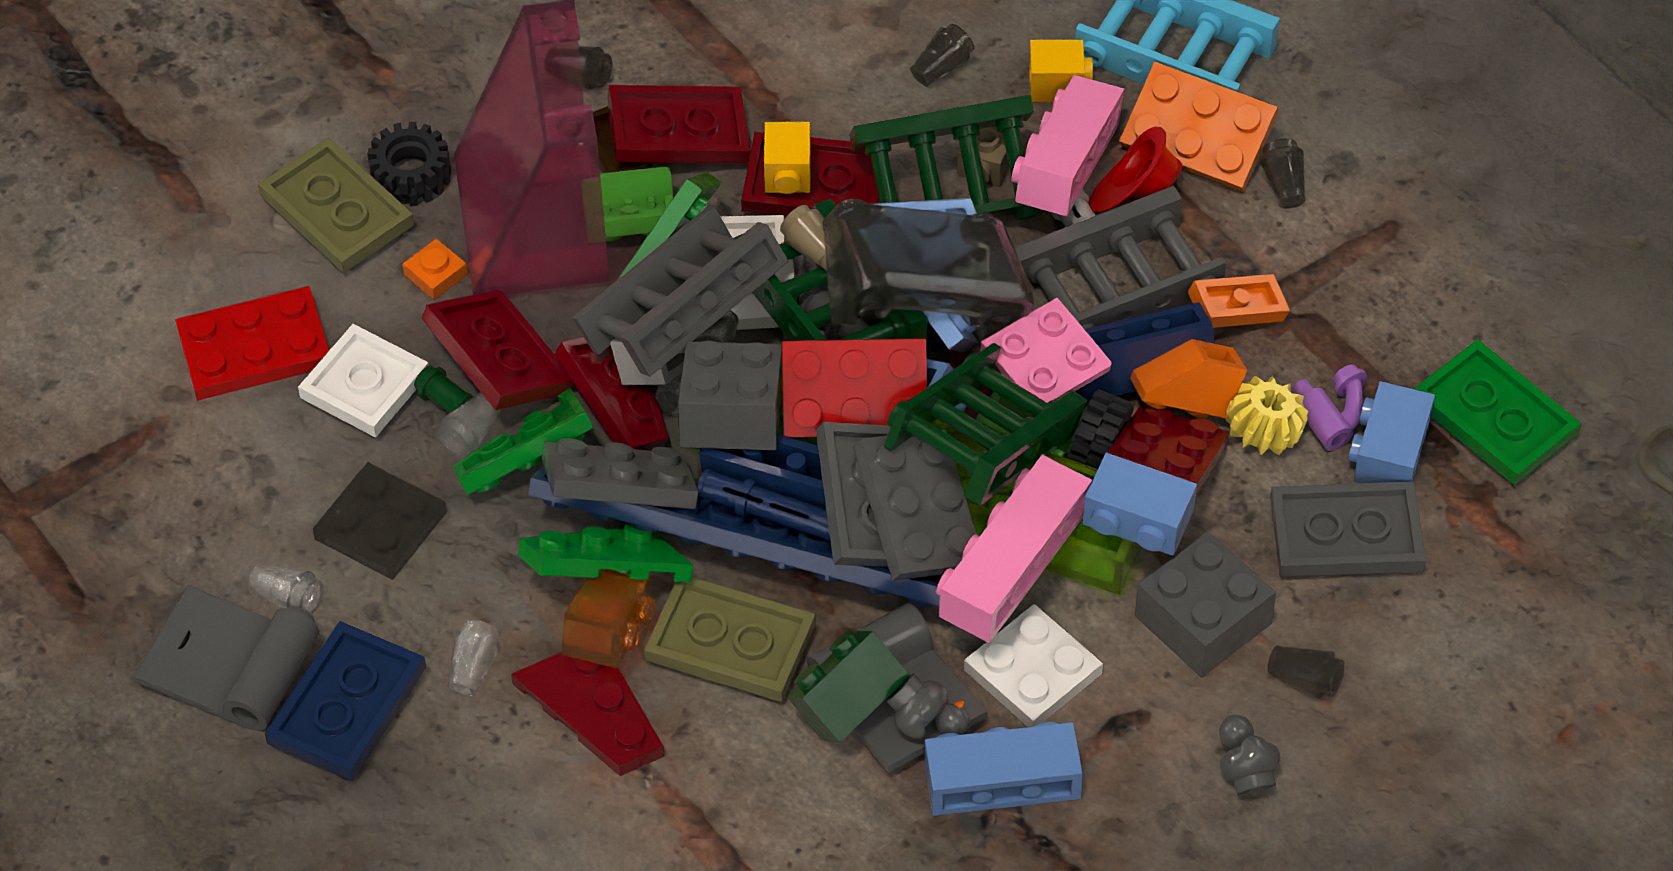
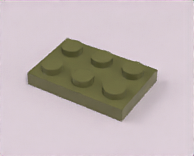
M329 137L258 184L260 196L343 273L414 226L413 214Z
M692 577L691 582H675L644 649L645 661L783 702L815 628L816 614Z

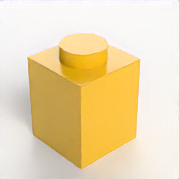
M1030 40L1029 85L1032 102H1054L1057 91L1059 89L1065 90L1074 75L1093 79L1092 57L1084 58L1083 40Z
M765 122V193H810V122Z

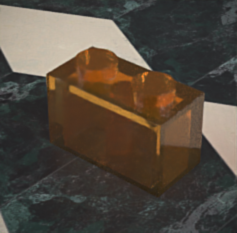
M603 569L602 575L598 578L587 577L565 612L561 654L618 668L626 652H633L635 650L642 625L649 626L652 620L656 600L654 597L649 596L651 577H648V580H632L626 574H620L609 569Z

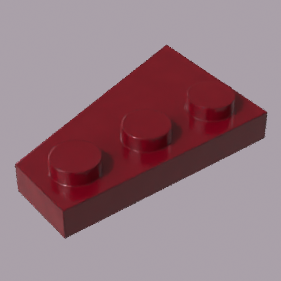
M584 337L562 341L555 355L611 440L616 443L629 445L636 450L652 451L655 447H664L668 440V435L656 394L649 391L648 385H622L611 345L597 355L593 353Z
M600 635L511 674L512 684L523 694L528 692L542 704L544 712L555 721L559 719L578 735L579 742L619 776L665 757L662 742Z

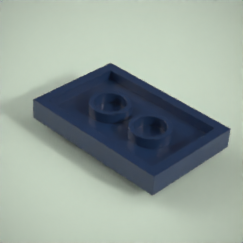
M339 621L265 732L267 744L353 781L425 670V657Z

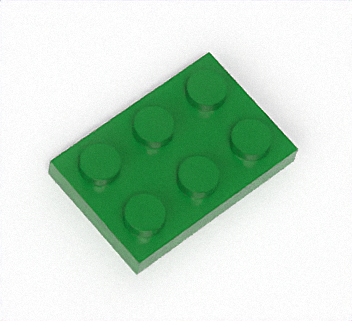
M1478 339L1414 388V390L1435 394L1431 417L1513 485L1520 482L1576 437L1581 427L1579 420Z

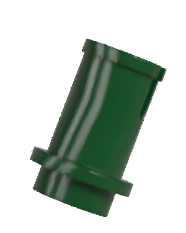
M427 366L419 373L414 383L415 389L418 390V396L425 401L430 399L451 414L455 420L463 419L472 409L475 397L447 378L446 370L443 368Z

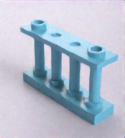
M1114 0L1116 2L1098 30L1079 23L1075 32V40H1083L1084 58L1092 57L1094 67H1099L1145 84L1155 61L1240 93V84L1235 82L1251 53L1270 59L1275 51L1280 18L1233 0ZM1132 8L1155 16L1138 45L1115 37V34ZM1171 23L1195 31L1178 60L1155 52L1156 47ZM1211 38L1235 46L1218 75L1195 67Z

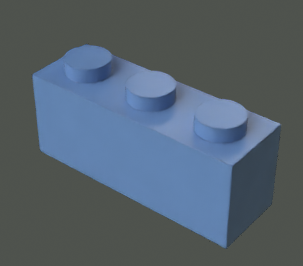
M1043 722L1034 727L1018 729L996 727L983 733L965 735L945 733L936 738L925 739L924 766L932 816L1081 799L1083 772L1073 722L1062 724Z

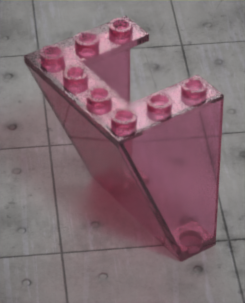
M574 0L522 7L454 152L473 295L500 289L507 295L610 281L597 137L591 105L584 106L578 44L580 34Z

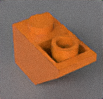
M1191 339L1134 369L1130 379L1141 400L1153 408L1164 409L1169 406L1184 409L1191 415L1200 418H1208L1209 415L1226 418L1228 405L1238 394L1247 369L1234 348Z

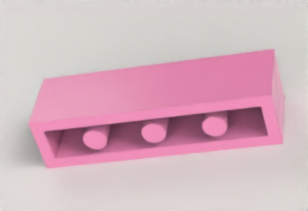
M1074 75L1065 90L1059 89L1057 91L1052 112L1046 111L1042 117L1039 134L1032 133L1027 144L1025 157L1019 156L1015 162L1011 179L1013 183H1017L1015 202L1063 216L1069 214L1119 126L1124 88Z
M1044 455L1040 456L1031 470L1023 469L1015 481L1012 495L1006 503L1000 501L996 504L989 516L988 526L981 536L975 534L968 541L959 565L955 570L952 568L947 569L941 577L936 593L940 596L939 617L990 643L1082 520L1085 495L1092 483V479Z

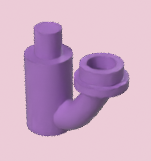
M1354 364L1343 367L1333 378L1337 394L1340 397H1346L1342 413L1339 412L1322 388H1313L1307 379L1298 381L1292 388L1294 394L1304 396L1303 407L1308 410L1306 423L1328 451L1337 450L1349 442L1353 436V431L1360 422L1363 408L1362 387L1366 384L1368 375L1363 369H1358Z

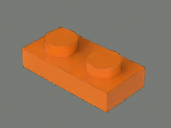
M1274 274L1195 280L1188 290L1192 303L1199 302L1212 322L1213 328L1283 322L1290 312Z

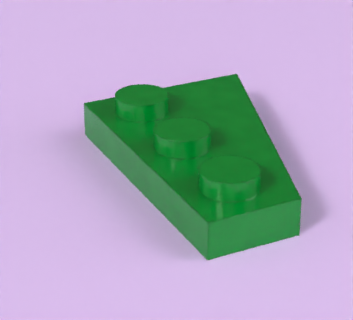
M709 172L688 178L619 279L707 208L710 198L722 182Z
M571 388L557 396L561 404L550 412L541 413L540 410H535L523 418L524 423L519 428L520 432L514 436H511L509 433L498 435L453 465L467 495L474 491L478 493L488 491L497 486L502 481L501 477L517 468L519 470H527L542 461L544 441L558 442L563 438L581 441L585 438V432L594 427Z
M633 523L626 524L624 528L607 530L601 527H586L582 532L565 534L558 531H543L539 536L522 537L519 542L518 556L539 575L598 578L602 575L603 569H609L620 574H626L632 580H648L649 571L670 572L675 582H691L693 564L655 532L639 530L633 526Z

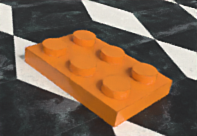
M1154 61L1119 142L1122 147L1129 149L1144 131L1154 126L1162 127L1166 132L1165 146L1182 163L1183 170L1244 192L1279 110L1274 105Z

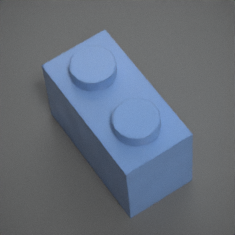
M1382 381L1379 382L1375 399L1366 397L1362 408L1359 424L1366 426L1364 436L1355 434L1352 441L1348 461L1356 463L1353 482H1413L1429 427L1435 394Z
M1105 453L1085 495L1083 525L1092 527L1103 535H1115L1138 543L1146 550L1161 551L1174 556L1194 512L1197 484Z

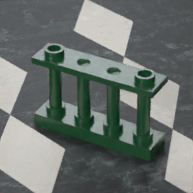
M1031 95L857 125L853 127L849 134L852 151L865 150V155L871 157L880 203L898 202L888 152L892 151L891 145L909 142V147L915 149L925 201L943 200L932 144L936 143L935 137L953 134V139L959 141L969 195L979 220L1013 213L1015 220L1029 219L1042 215L1041 209L1015 202L1017 183H1013L1015 198L989 202L976 136L980 135L979 129L996 126L997 132H1002L1012 178L1017 158L1019 156L1025 157L1020 128L1024 127L1023 121H1028L1034 113Z
M830 198L815 204L814 209L820 212L842 245V248L847 252L845 261L832 272L828 273L823 267H818L782 283L773 274L752 292L790 341L826 340L818 330L819 327L865 308L868 311H873L881 322L839 340L926 338L928 317ZM785 242L779 244L787 260L802 255ZM840 278L844 281H849L857 291L806 313L794 299L799 295Z
M992 343L977 354L975 352L971 353L963 364L907 402L900 401L888 417L887 425L891 428L884 444L885 447L892 451L912 436H915L967 469V475L971 477L964 496L979 506L1016 480L1023 469H1031L1041 455L1047 457L1070 440L1088 401L1074 391H1070L1057 402L1051 400L1047 403L993 370L1001 347L996 343ZM985 386L1034 418L1027 417L1024 419L979 390ZM963 403L1010 432L1011 435L1007 433L1002 436L957 409L956 406ZM938 419L988 451L981 450L977 453L931 423Z

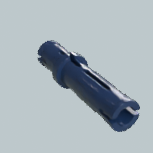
M708 468L702 473L697 486V497L734 508L736 515L747 517L751 514L831 542L826 509L759 487L758 481L750 478L741 481L713 472V470ZM733 491L745 495L749 498L762 501V503L760 504L748 500L746 498L730 494L729 492ZM780 507L807 516L809 519H804L775 508Z

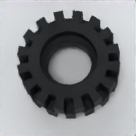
M409 122L408 129H402L401 123L393 124L394 132L392 133L387 128L380 131L381 139L374 137L371 141L372 148H368L367 155L370 175L400 203L403 204L404 199L410 200V207L418 206V198L423 197L425 203L433 201L432 192L440 196L444 192L443 185H449L451 174L448 145L446 140L442 139V134L438 130L432 133L431 126L423 124L421 130L417 129V122ZM408 158H418L426 161L422 166L411 170H401L393 167L399 161Z
M1098 389L1089 401L1086 412L1084 411L1080 426L1077 427L1076 436L1071 443V450L1067 456L1066 467L1094 479L1105 453L1108 452L1132 418L1134 403Z

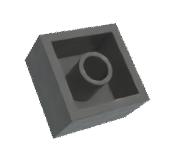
M687 341L678 401L680 447L776 450L783 391L782 344Z
M1207 531L1138 583L1135 617L1202 678L1272 624L1276 591Z

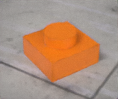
M438 239L433 240L402 264L404 276L433 300L437 299L468 275L467 263Z

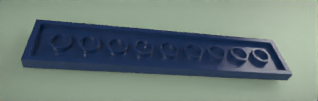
M544 466L530 480L528 495L543 499V502L551 507H574L588 511L591 517L599 520L618 519L633 523L635 528L653 533L663 531L678 535L681 541L688 544L701 545L707 543L722 547L726 553L732 556L748 557L752 555L769 560L771 565L780 569L791 570L800 568L815 572V575L822 580L829 582H840L842 580L861 585L865 591L873 594L892 593L908 598L909 602L917 606L932 607L940 605V596L936 593V590L943 575L892 581L889 567L834 565L831 542L751 514L747 517L736 515L734 508L705 498L697 497L696 508L687 509L553 497ZM783 511V512H786V513H789V514H792V515H795V516H798V517H801V518H804V519H809V518H807V517H803V516H800V515H797V514H793V513H790V512H787V511Z

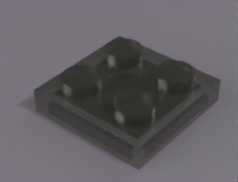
M367 462L313 527L314 539L393 580L447 513L446 503L430 493Z

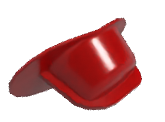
M1154 126L1144 131L1133 142L1123 158L1096 186L1089 200V206L1094 213H1103L1111 210L1123 201L1130 203L1172 187L1181 173L1183 165L1165 146L1166 132L1162 127Z

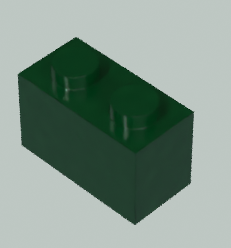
M849 630L842 634L830 646L829 650L832 654L820 666L815 663L800 673L794 681L797 687L787 696L824 741L841 743L910 676L873 631L853 632Z

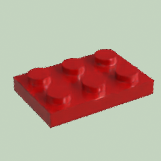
M310 286L175 319L197 401L309 373L329 352Z
M926 338L782 341L784 436L817 437L816 429L823 422L888 426V417L900 401L907 402L927 388Z

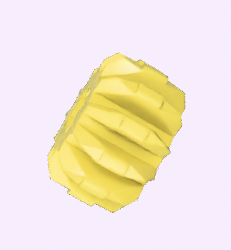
M1254 376L1250 382L1241 384L1238 394L1228 405L1225 420L1230 423V435L1242 437L1243 448L1249 445L1255 446L1260 455L1268 450V448L1275 454L1280 455L1286 447L1293 448L1303 433L1308 410L1303 407L1304 396L1292 394L1291 383L1281 386L1276 383L1273 376L1266 382Z

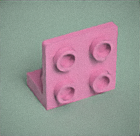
M1058 298L981 341L980 351L992 343H996L1001 347L993 370L1000 374L1003 373L1006 378L1047 403L1051 400L1057 402L1070 391L1075 392L1110 371L1112 364Z

